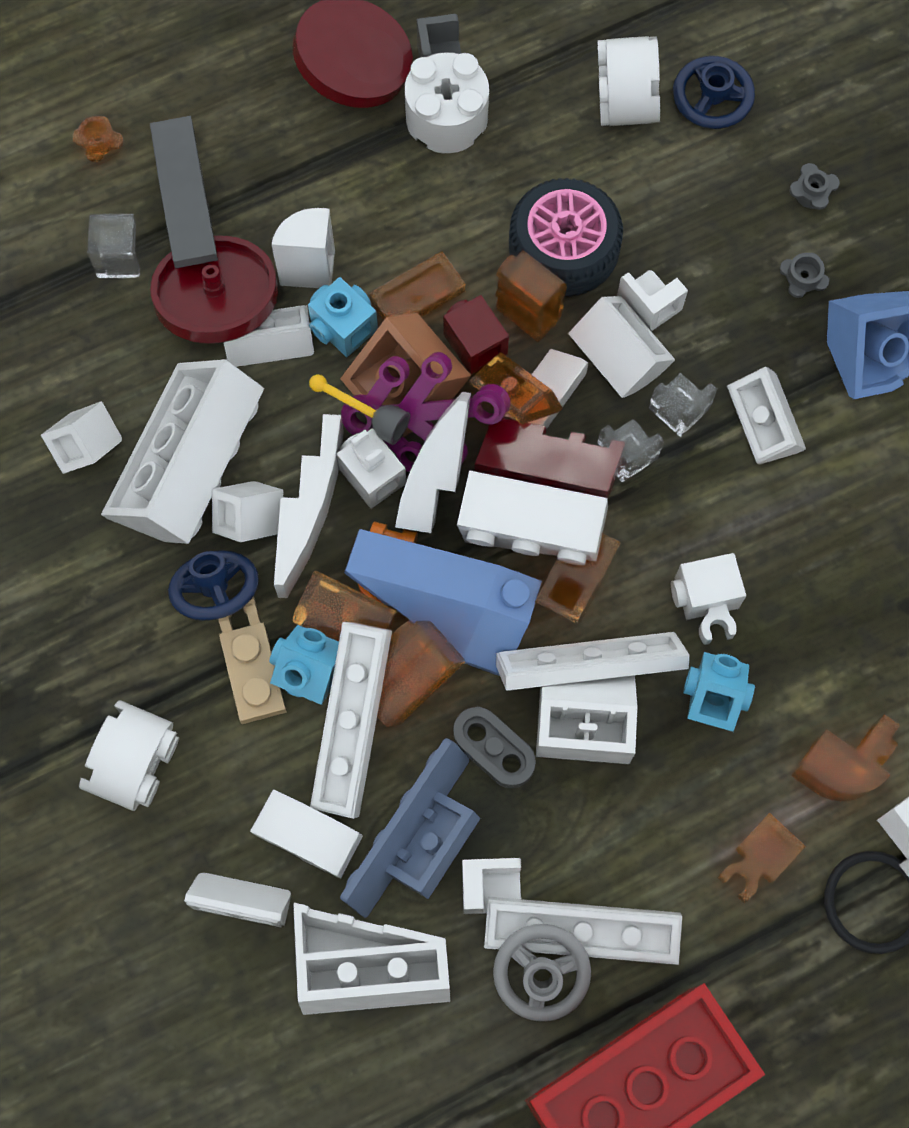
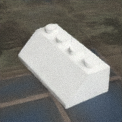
M226 359L178 363L101 515L111 521L163 542L189 544L191 538L197 534L202 525V515L212 498V489L220 488V478L229 460L235 456L239 449V440L247 423L255 416L258 410V401L264 388Z

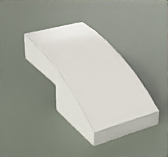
M274 789L250 831L257 837L296 855L301 860L340 879L363 837L362 834Z

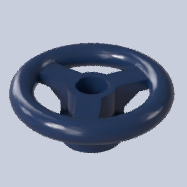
M704 56L690 61L679 71L673 84V97L680 113L690 122L704 128L723 129L739 123L748 115L754 104L755 87L749 73L737 62L721 56ZM693 74L698 78L702 90L701 99L694 108L688 102L685 94L687 81ZM735 78L739 81L741 87L734 84ZM724 100L741 101L740 105L727 115H706L712 105L720 104Z
M223 550L202 552L185 562L175 572L169 583V600L177 612L190 619L201 621L221 619L236 613L252 599L258 587V571L247 557L239 553ZM241 570L245 576L244 585L241 591L229 600L225 592L228 587L227 582ZM182 593H202L206 597H212L215 606L201 607L192 605L184 599Z

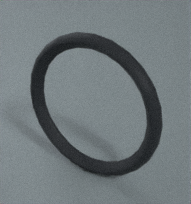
M877 851L855 853L842 860L834 868L827 880L824 891V906L827 918L834 931L843 941L855 949L875 954L897 951L909 943V928L902 936L891 942L882 944L869 943L849 933L837 916L834 905V893L837 883L843 873L858 863L878 861L891 865L900 871L909 882V877L899 866L902 861L895 856Z

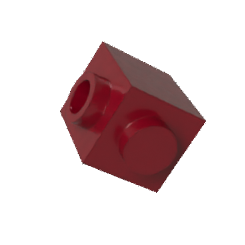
M482 295L470 301L461 300L455 303L443 315V335L470 375L508 355L509 335Z

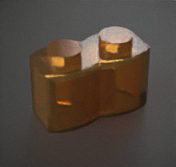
M522 250L517 257L514 255L509 256L497 271L496 276L499 280L498 289L495 293V296L498 298L496 309L536 342H539L556 325L562 315L564 304L561 301L565 295L567 285L535 258Z

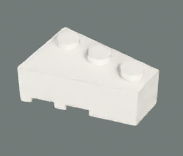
M469 470L457 526L466 543L512 549L517 553L530 556H539V553L558 556L557 559L559 561L573 565H585L586 560L597 561L608 510V498Z
M294 903L298 1003L303 1015L450 1002L445 938L384 924V926L355 920L353 916L340 913L334 915L309 909V906Z

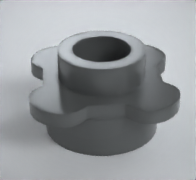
M808 163L803 165L800 171V178L790 186V194L796 198L799 204L806 208L818 210L826 208L829 203L828 197L830 193L836 191L839 187L838 177L834 174L827 175L823 171L818 170L815 164ZM811 184L818 185V188H813Z
M801 253L795 256L793 260L786 259L781 263L780 273L786 276L790 285L788 292L793 297L801 298L806 292L812 290L824 291L829 285V278L824 275V263L815 253ZM803 272L808 274V277L803 278L801 276V273Z

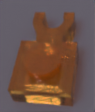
M769 813L735 849L744 859L739 863L729 865L717 878L725 884L733 874L742 875L746 880V888L737 897L745 903L756 892L761 875L772 883L806 846Z

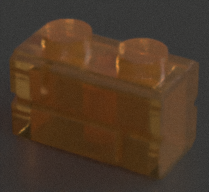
M411 620L407 621L391 635V641L394 644L389 648L377 714L380 721L387 727L401 725L465 663V659L451 643L447 642L445 636L430 621H416L415 623Z

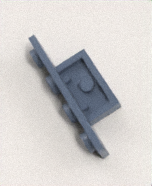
M445 738L439 748L429 756L425 769L413 787L403 795L399 808L385 829L381 830L376 836L372 849L360 867L348 878L346 888L342 892L340 899L364 918L368 917L392 879L429 899L481 819L473 810L447 797L469 763L468 756L454 741Z

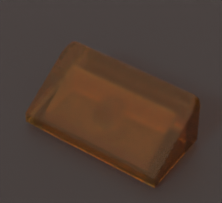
M501 352L469 380V383L477 390L487 384H495L504 388L510 397V408L507 413L521 424L558 413L563 409L552 389Z
M315 570L298 603L292 621L305 628L317 629L324 633L326 637L339 641L343 622H353L390 630L397 611Z

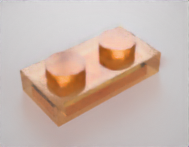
M443 251L373 290L369 293L371 303L383 320L386 317L418 313L422 317L464 293L466 284Z

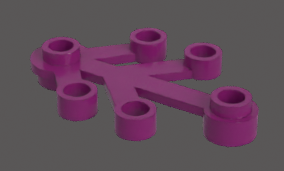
M441 352L432 353L424 360L421 366V375L401 403L391 404L410 413V421L407 428L424 441L435 426L430 421L439 420L445 410L455 400L424 402L436 384L445 380L452 371L450 358ZM398 356L388 358L380 366L379 379L369 393L352 397L375 410L385 406L383 403L393 387L401 385L408 378L410 372L408 363ZM432 361L438 362L442 366V374H437L431 369ZM389 365L398 368L400 378H395L389 373ZM487 384L481 387L473 398H470L468 417H475L484 424L498 423L509 411L510 397L504 388L495 384ZM481 402L491 403L494 407V413L486 412L482 408ZM344 404L341 410V418L344 427L349 433L355 435L363 430L368 432L373 428L371 417L365 415L367 418V424H365L356 416V412L360 411ZM401 437L394 445L383 440L389 449L396 454L398 460L405 467V471L410 472L414 462L407 459L405 451H411L417 457L422 445L414 441L408 442L404 437ZM465 443L463 448L461 464L464 462L468 455V449Z

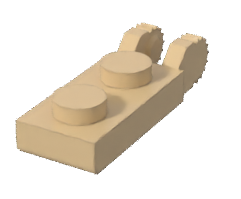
M254 596L243 607L244 612L248 616L250 626L233 630L230 619L232 615L218 619L222 631L219 637L241 724L287 713L281 688L270 684L275 665L269 663L272 651L265 624L260 621Z

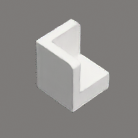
M649 270L636 280L630 273L622 276L617 296H622L645 325L653 331L683 309L688 290L678 278L665 285L652 270Z
M102 401L69 413L41 434L63 474L95 463L122 441V437Z
M256 481L212 489V533L238 542L278 534L280 499L283 497V489Z
M521 858L462 860L464 914L487 913L488 897L521 899Z

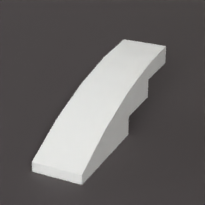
M323 414L320 456L302 455L299 498L281 497L274 576V587L278 598H288L311 557L326 520L339 471L336 453L340 451L344 431L341 415Z

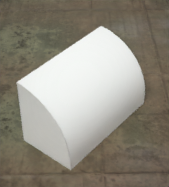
M310 208L301 210L285 219L276 230L272 240V249L280 286L320 288L323 285L330 286L332 284L335 246L329 209Z
M622 296L601 297L568 333L622 398L648 385L675 361L674 357Z

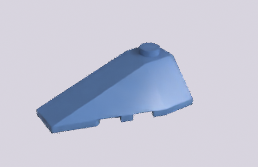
M909 291L864 294L829 301L827 344L849 397L859 399L892 392L904 385L903 379L909 377Z
M362 529L358 531L344 571L347 576L386 606H392L413 622V626L424 635L428 634L448 649L447 653L459 662L498 676L500 675L496 668V653L517 650L529 625L542 583L541 580L497 564Z

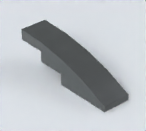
M191 116L150 123L175 268L217 261L218 257L192 118Z

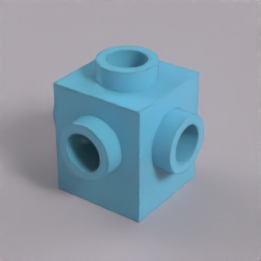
M341 277L336 279L330 286H321L313 294L308 304L311 320L309 327L313 334L324 344L331 342L345 357L353 353L378 329L377 313L371 306V301L367 294L357 285L350 287Z
M297 625L286 639L280 637L272 650L269 663L275 665L270 684L285 689L293 696L304 697L322 705L331 691L339 641L326 637L324 633L317 629Z
M704 652L699 669L690 667L686 678L683 694L691 696L687 719L733 732L740 711L747 712L749 710L754 694L755 685L748 683L749 664L742 663L737 658L727 654L714 655Z

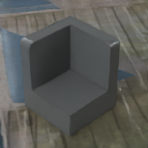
M457 14L417 19V49L419 58L437 53L461 54Z

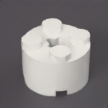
M657 36L598 40L601 126L660 122Z
M437 53L416 59L411 65V71L405 82L406 124L410 134L416 141L418 138L427 144L428 149L438 153H456L469 148L474 144V140L481 133L483 134L488 123L489 83L486 74L478 65L477 59L469 53Z
M119 700L114 706L120 715L118 718L107 716L87 758L85 767L93 769L91 779L88 781L81 778L79 788L135 811L139 804L149 807L160 783L159 780H156L157 777L154 776V773L160 761L169 763L177 747L179 737L176 736V732L172 731L173 722Z

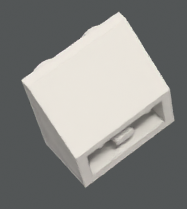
M635 675L541 686L536 757L630 764L635 755L637 695Z

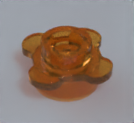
M93 116L85 119L80 124L79 129L73 133L75 144L81 145L85 149L87 159L92 162L101 161L104 154H107L112 149H119L123 144L122 135L112 130L109 119L104 116ZM102 137L100 141L94 140L96 138Z

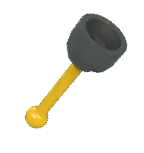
M320 374L310 378L309 386L313 391H324L371 417L374 431L377 436L392 445L396 444L406 431L410 421L409 412L393 405H385L375 410L327 383L326 378Z

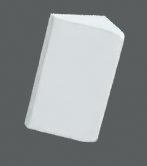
M307 305L272 310L269 317L255 330L240 338L224 342L227 361L235 367L313 355L314 347L309 327L310 321Z
M550 349L513 399L509 411L503 418L541 425L547 429L585 377L588 362L582 358Z
M765 366L727 385L757 464L760 465L806 450L779 379L774 371Z
M200 873L187 891L184 901L187 903L186 905L195 910L282 927V925L285 926L291 892L267 885L209 873Z

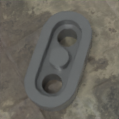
M472 707L459 714L453 728L454 741L468 758L491 779L505 788L521 787L531 779L536 760L533 750L525 741L488 709ZM472 727H480L485 731L486 735L480 741H473L469 738L468 731ZM507 758H515L520 763V768L513 773L507 772L502 766L503 761Z

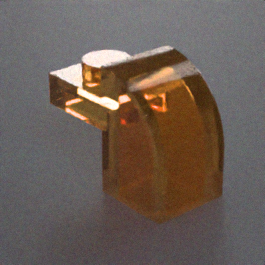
M602 533L597 561L586 560L585 565H573L556 560L535 602L579 624L597 594L621 542Z
M884 714L872 724L856 749L826 729L815 740L791 776L818 795L830 800L852 801L862 798L883 784L891 775L875 764V762L882 766L891 756L898 745V742L893 740L892 737L900 725Z

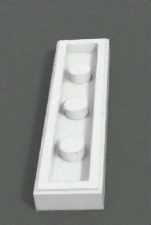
M353 622L342 623L310 807L315 810L353 819L360 815L392 630Z
M675 632L503 651L496 653V668L506 691L689 669V653Z
M488 897L484 948L499 950L509 936L526 926L549 924L558 926L574 935L585 948L588 957L679 965L681 913ZM535 939L523 944L527 950L533 953L570 954L563 945L549 939Z

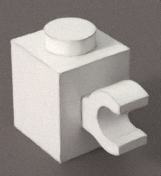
M373 428L368 432L363 430L361 433L348 438L341 445L340 451L336 453L339 470L370 509L406 484L405 467L385 442L377 436Z
M731 553L680 564L675 580L671 581V592L676 607H683L686 620L705 616L699 627V637L704 645L710 644L712 641L710 626L714 624L724 628L727 640L733 639L736 634V623L730 616L729 611L739 609L746 598L735 554Z

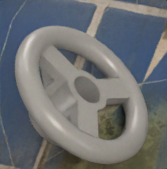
M535 924L514 932L501 945L495 958L493 977L500 998L514 1013L533 1021H552L568 1015L582 1002L591 981V965L585 948L570 932L554 925ZM535 939H549L563 945L570 954L555 960L545 957L537 958L523 944ZM511 957L524 967L523 985L526 993L530 996L528 1003L515 994L509 983L508 966ZM540 969H546L551 973V977L546 981H538L533 975ZM576 970V981L569 995L556 1004L544 1006L545 1001L554 999L560 993L563 986L562 975Z

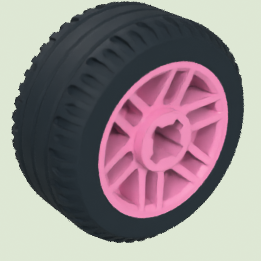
M558 178V180L551 179L550 181H544L543 184H538L536 187L534 186L531 191L529 190L519 200L511 216L509 253L513 266L526 283L531 287L534 286L536 290H540L542 293L547 292L548 295L572 297L573 295L578 296L587 293V291H592L610 276L617 264L623 239V223L619 210L612 199L607 196V193L603 192L600 188H596V185H591L589 182L585 183L583 180Z

